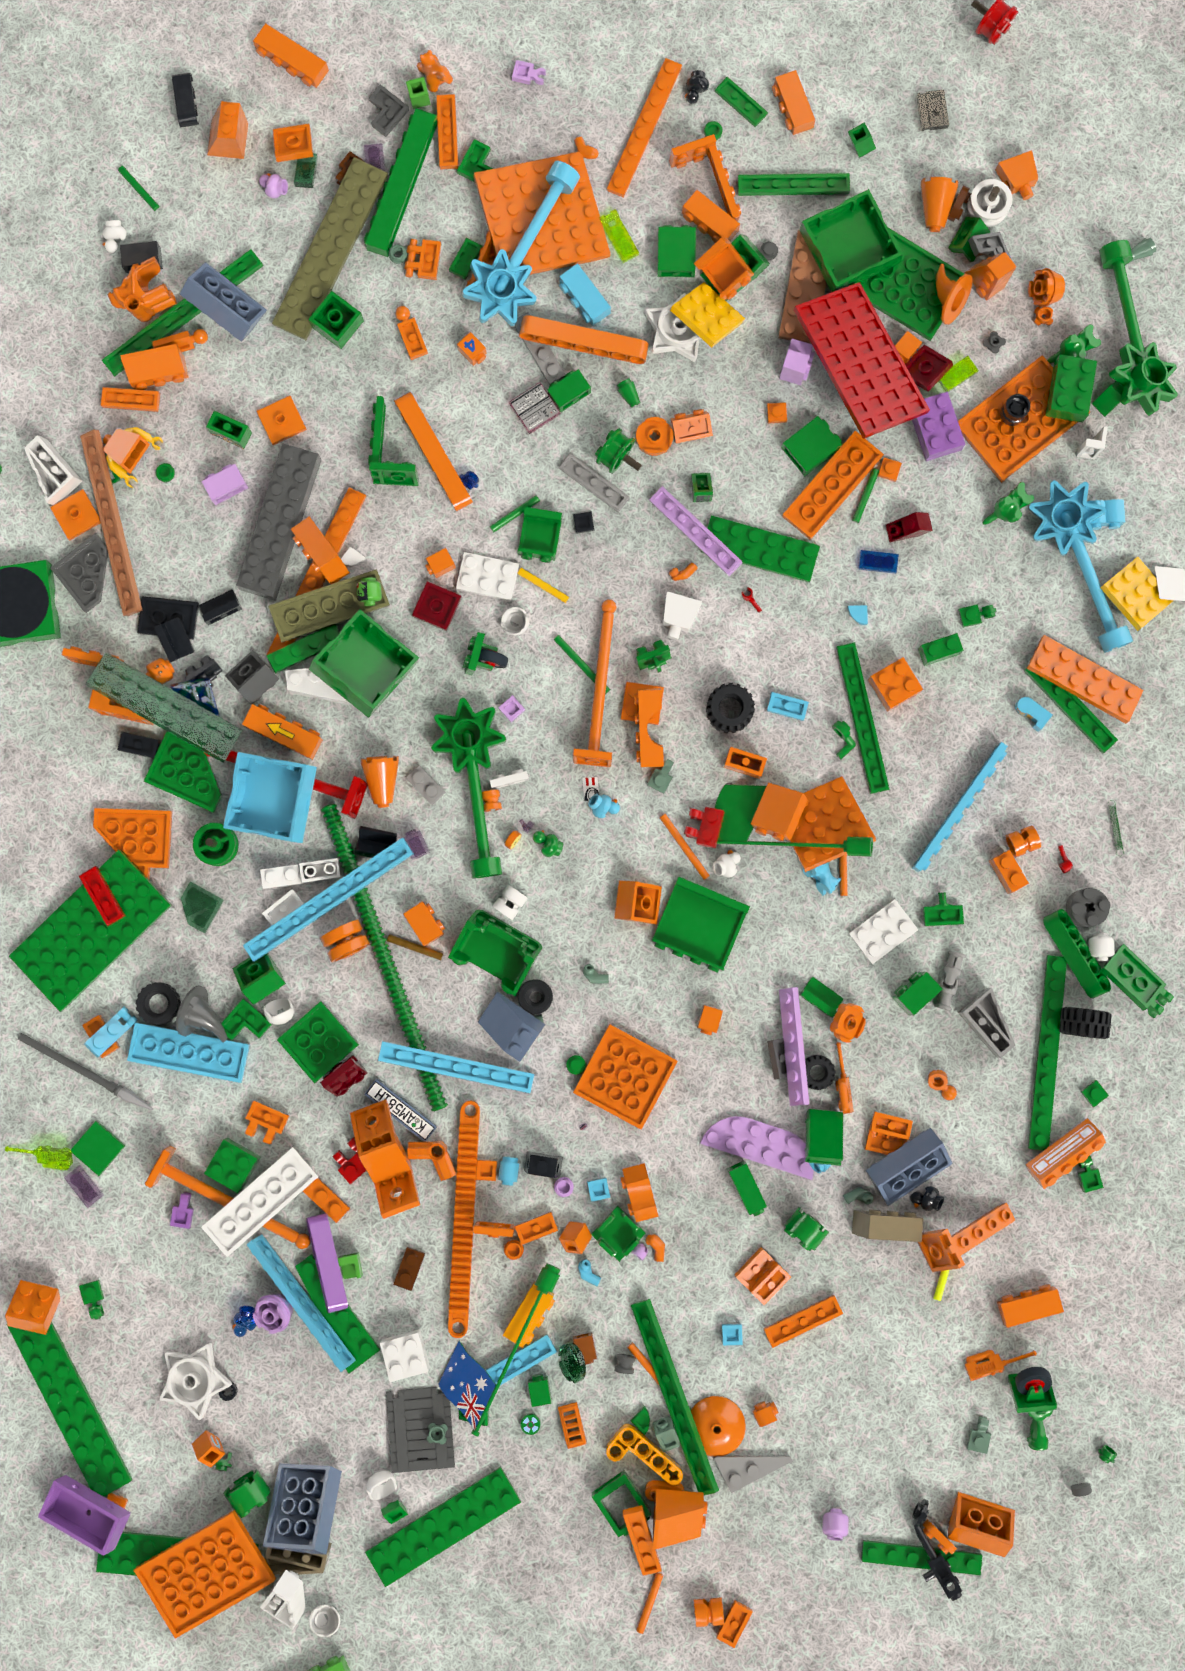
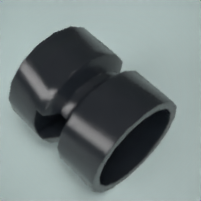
M1022 394L1010 396L1000 411L1002 421L1009 426L1020 424L1030 411V401Z

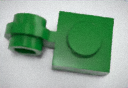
M978 604L958 609L962 628L981 624V616H984V619L993 618L997 612L993 605L982 607L981 612H979Z
M1089 1155L1084 1162L1078 1163L1080 1168L1085 1169V1171L1078 1173L1084 1193L1104 1188L1099 1169L1090 1168L1093 1165V1161Z
M100 1280L80 1285L83 1304L92 1303V1307H89L90 1318L100 1319L101 1316H104L102 1304L98 1305L97 1301L104 1299Z

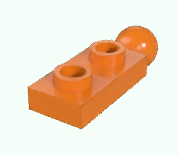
M406 306L398 307L395 315L402 322L398 323L397 326L410 359L413 360L427 355L428 351L415 318L409 319L410 311Z
M203 329L195 330L191 336L188 331H184L152 341L153 348L177 344L181 352L194 349L195 342L197 344L206 343L208 334Z

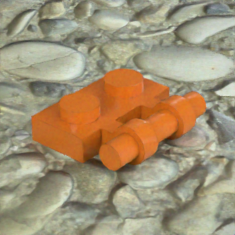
M410 239V245L407 246L408 259L404 267L406 269L405 276L411 278L413 271L417 270L418 278L437 280L442 246L441 241L423 239L422 246H417V240ZM417 254L420 255L419 262H415V255Z

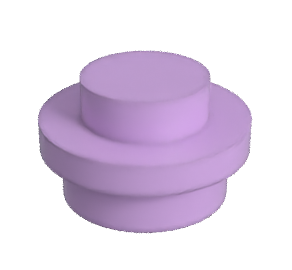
M561 1177L557 1179L554 1184V1190L557 1195L567 1197L573 1192L574 1185L569 1178Z

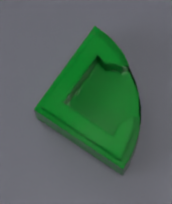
M645 1406L630 1420L643 1435L647 1433L650 1424L649 1412Z

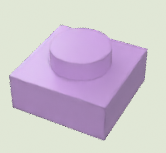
M513 695L498 707L511 723L525 711V708Z

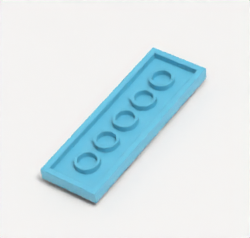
M135 1023L127 1061L242 1083L250 1044L226 1040L223 1043L219 1038L194 1033L185 1037L178 1034L177 1030Z

